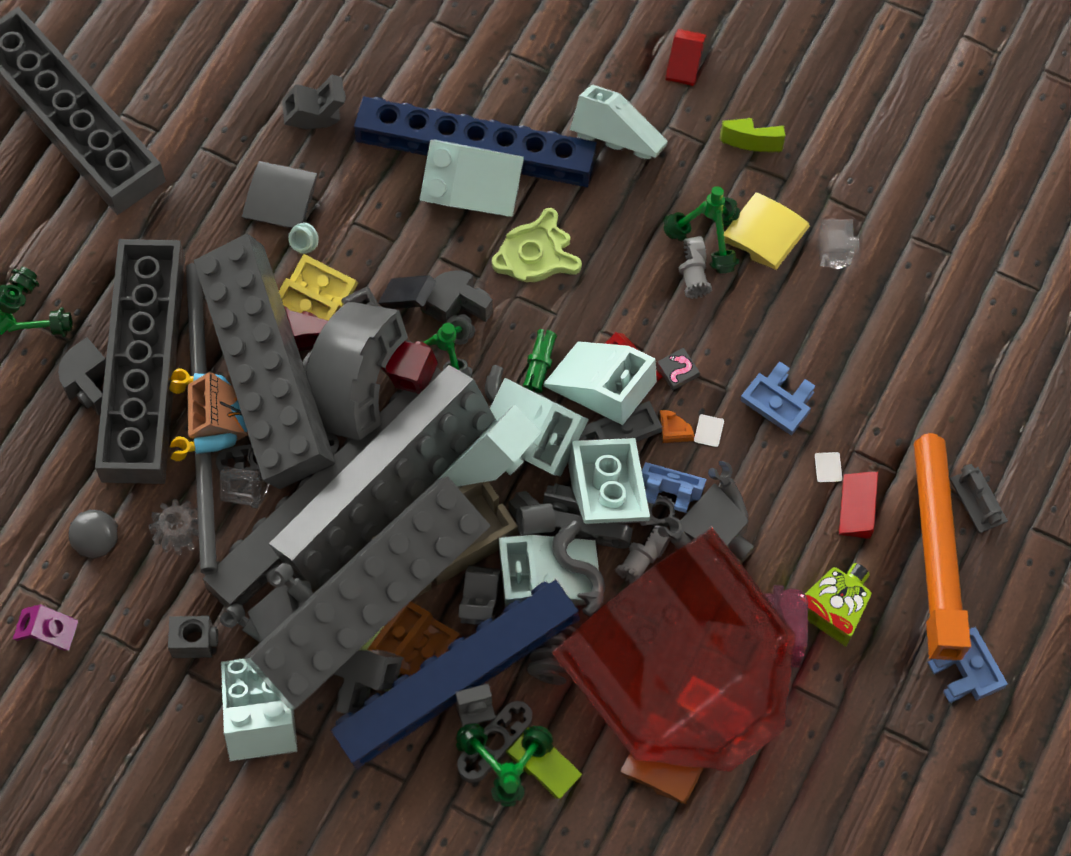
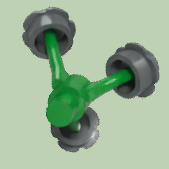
M467 315L451 316L439 328L437 334L423 341V343L428 346L437 345L439 349L447 351L450 361L443 365V370L450 365L470 377L472 369L468 367L465 360L457 359L454 344H466L468 339L473 338L475 334V327L471 324L472 320Z

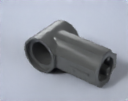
M527 491L517 492L515 497L508 501L509 513L516 519L520 535L548 533L555 530V513L551 503L540 504Z

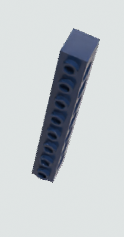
M362 97L354 125L356 142L428 156L430 140H439L524 157L521 170L522 175L583 187L589 186L596 156L595 141L580 137L564 136L554 131L543 132L533 130L524 125L513 126L502 124L497 120L477 119L467 114L456 115L446 113L436 108L425 109L415 107L410 103L389 102L380 97ZM386 121H393V123H391V124H386V123H384V122H386ZM414 127H423L422 129L418 130L413 129ZM450 132V133H452V134H450V135H443L442 133ZM473 138H480L481 140H479V141H473V140H471V139H473ZM505 143L510 144V146L503 147L500 145ZM537 149L539 152H530L529 150ZM560 155H567V156H569V157H568V158H560V157H558V156H560Z

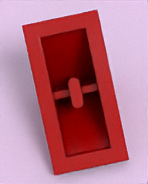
M682 29L677 30L673 39L665 80L694 86L706 40L705 34Z

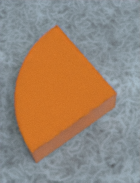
M660 410L662 443L694 441V432L689 423L672 411Z

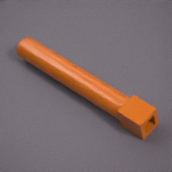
M928 433L922 435L914 442V454L930 614L926 622L929 659L962 660L971 648L968 612L962 608L946 441L937 434Z

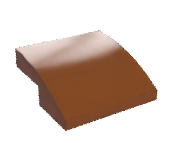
M410 601L383 627L367 650H384L402 656L403 660L399 675L401 677L407 674L412 676L420 670V665L432 656H437L438 658L449 651L448 646L461 638V635L435 620L429 611Z
M650 714L620 772L625 778L649 786L657 794L686 805L715 746L708 740L683 727Z

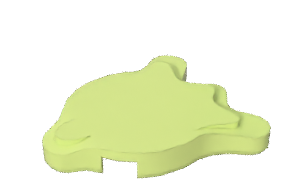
M546 208L536 221L516 227L506 235V239L499 252L492 257V268L499 274H507L519 281L538 282L556 273L578 274L582 268V261L577 256L562 250L570 244V236L557 227V211L553 208Z

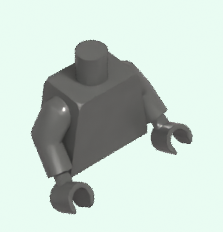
M719 461V465L722 468L720 476L715 468H710L708 471L711 479L720 481L719 485L714 483L681 520L676 517L664 518L670 525V531L666 527H659L658 534L662 537H671V542L689 559L720 562L730 551L741 561H745L755 548L754 545L742 537L747 531L749 524L748 512L734 480L730 478L732 475L731 465L727 462Z
M283 563L277 568H273L267 574L269 583L276 588L248 611L249 618L245 617V610L242 605L232 604L226 609L227 612L220 616V622L228 628L234 627L238 623L242 626V631L261 643L314 594L309 581H300L298 578L293 579L294 572L292 566Z

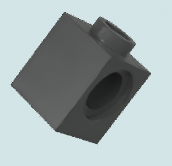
M169 616L168 649L172 658L212 657V647L218 646V627H213L209 616ZM190 633H202V636L198 641H186V638Z

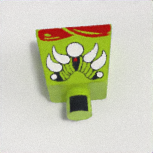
M857 563L853 564L847 574L833 567L800 598L795 612L846 647L872 594L869 589L863 586L870 576L869 571Z

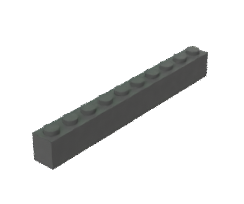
M436 367L429 384L442 372L439 368ZM406 390L395 392L390 398L389 404L382 411H379L382 425L361 440L347 438L344 442V447L336 454L332 453L335 464L304 478L300 482L297 491L291 496L282 498L276 505L275 511L268 518H261L254 525L249 536L244 540L236 541L230 548L229 554L221 562L217 561L216 573L205 574L203 581L206 589L226 608L232 604L244 606L269 582L267 574L273 568L283 564L269 543L419 394Z

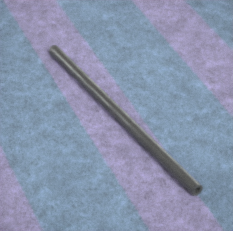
M191 263L186 266L190 365L191 376H194V373L207 374L203 291L195 263ZM195 451L200 572L203 574H213L217 572L211 452L196 454Z

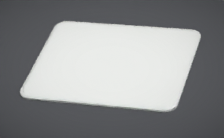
M701 414L694 442L718 447L724 420Z
M815 453L817 481L841 482L840 453Z

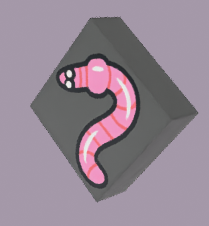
M684 348L657 361V368L672 391L698 378L700 375V371Z

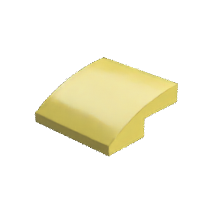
M755 193L740 212L739 218L734 220L726 229L724 238L725 243L749 252L751 260L777 270L810 225L801 216L782 204L759 193Z
M303 254L290 280L285 279L279 293L283 305L291 311L298 313L310 312L318 318L329 321L342 307L341 300L354 293L358 282Z

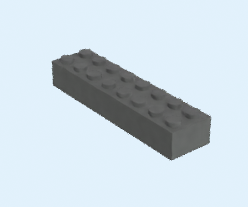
M19 6L0 18V84L116 215H119L166 182L161 163Z
M247 233L195 259V267L263 481L278 489H282L335 464L264 245Z
M118 239L95 469L101 483L165 484L173 403V392L169 390V386L172 381V373L176 369L185 255L181 240Z
M448 365L269 543L281 562L292 566L294 572L292 577L294 579L298 578L300 581H309L312 592L315 593L360 552L374 536L378 535L423 494L496 420L474 379Z
M448 476L438 479L244 657L245 661L288 708L296 709L491 525Z

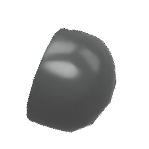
M90 509L81 512L70 524L68 535L70 545L80 556L93 559L102 557L109 553L118 541V525L109 514L102 510Z

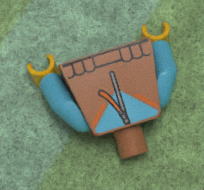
M182 368L176 369L172 373V381L169 386L171 392L176 394L183 393L188 385V437L194 439V441L189 442L184 437H176L169 447H180L183 451L173 452L172 460L182 461L190 451H196V454L230 448L241 438L249 437L234 387L231 386L224 376L214 375L211 372L207 374L194 373V376H189L188 372Z

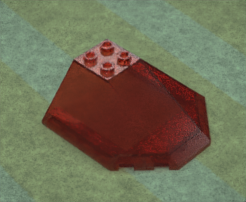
M713 527L650 568L605 603L552 651L553 655L635 760L656 761L731 772L784 731L785 713L787 697L789 696L791 664L796 634Z

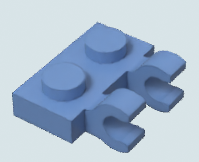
M779 362L767 378L759 373L741 395L740 401L792 436L810 413L811 408L806 403L814 394L813 390L816 386L805 379L797 391L791 395L780 387L789 376L787 373L790 368Z
M645 462L642 468L648 503L655 504L658 493L663 491L672 493L677 497L673 510L686 513L689 502L693 500L699 501L706 483L705 478Z
M976 627L969 629L971 648L962 660L933 659L928 661L933 674L956 664L963 676V679L947 686L948 689L943 691L949 703L959 700L970 692L977 701L1004 689L1008 685Z

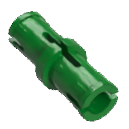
M544 329L537 331L533 352L528 355L527 362L529 367L523 387L531 391L535 388L537 393H542L547 369H550L552 365L550 357L557 338V334L550 330H547L546 335H544Z

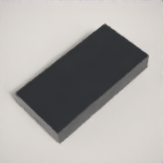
M430 275L391 278L378 304L389 309L423 307L436 281Z

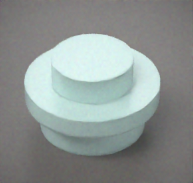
M299 223L291 229L288 240L290 246L295 251L306 254L312 252L317 247L319 238L317 231L312 225Z

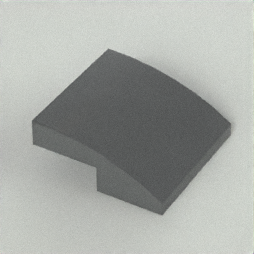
M259 161L249 187L242 217L290 229L299 223H304L308 204L312 202L318 174Z

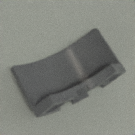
M348 302L329 319L320 332L308 361L306 375L325 432L361 440L382 425L378 402L380 385L376 384L380 368L386 367L395 350L408 339L399 310Z

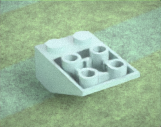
M591 85L579 95L570 130L578 132V137L586 140L600 139L606 141L605 145L610 148L622 150L624 147L633 150L634 155L644 159H651V156L656 158L667 145L668 141L620 93Z
M578 341L543 384L544 387L623 425L657 382L656 359L630 346Z
M504 378L490 407L496 420L489 427L515 404L541 431V434L534 440L537 447L524 460L553 475L561 476L569 461L572 441L579 440L589 419Z
M523 535L499 538L505 608L516 600L522 602L532 595L531 591L545 581L551 583L556 579L574 605H585V601L578 598L577 594L591 592L593 586L591 580L585 575L570 572L557 562L552 548L554 537ZM574 539L568 544L566 551L572 559L590 563L599 570L595 540Z
M245 659L221 662L224 735L230 761L297 752L294 710L288 708Z

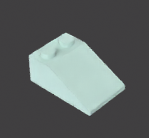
M430 140L420 201L513 217L524 157L445 141Z
M514 404L476 439L438 479L448 476L456 486L496 480L505 471L511 475L537 447L534 440L541 434V431Z
M636 439L572 441L568 466L572 490L584 523L649 521L650 514Z

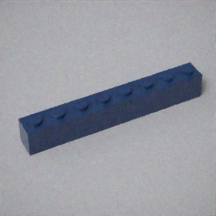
M555 579L551 583L545 581L531 591L532 595L522 602L520 600L512 602L503 610V615L494 621L492 618L485 620L477 626L476 633L467 639L461 637L448 646L449 651L440 657L432 656L420 665V670L412 676L407 674L398 678L392 684L391 690L383 695L378 693L371 696L364 702V708L355 714L349 712L340 717L335 722L336 726L331 731L355 768L359 769L457 703L456 692L482 686L579 621L578 609L558 581Z

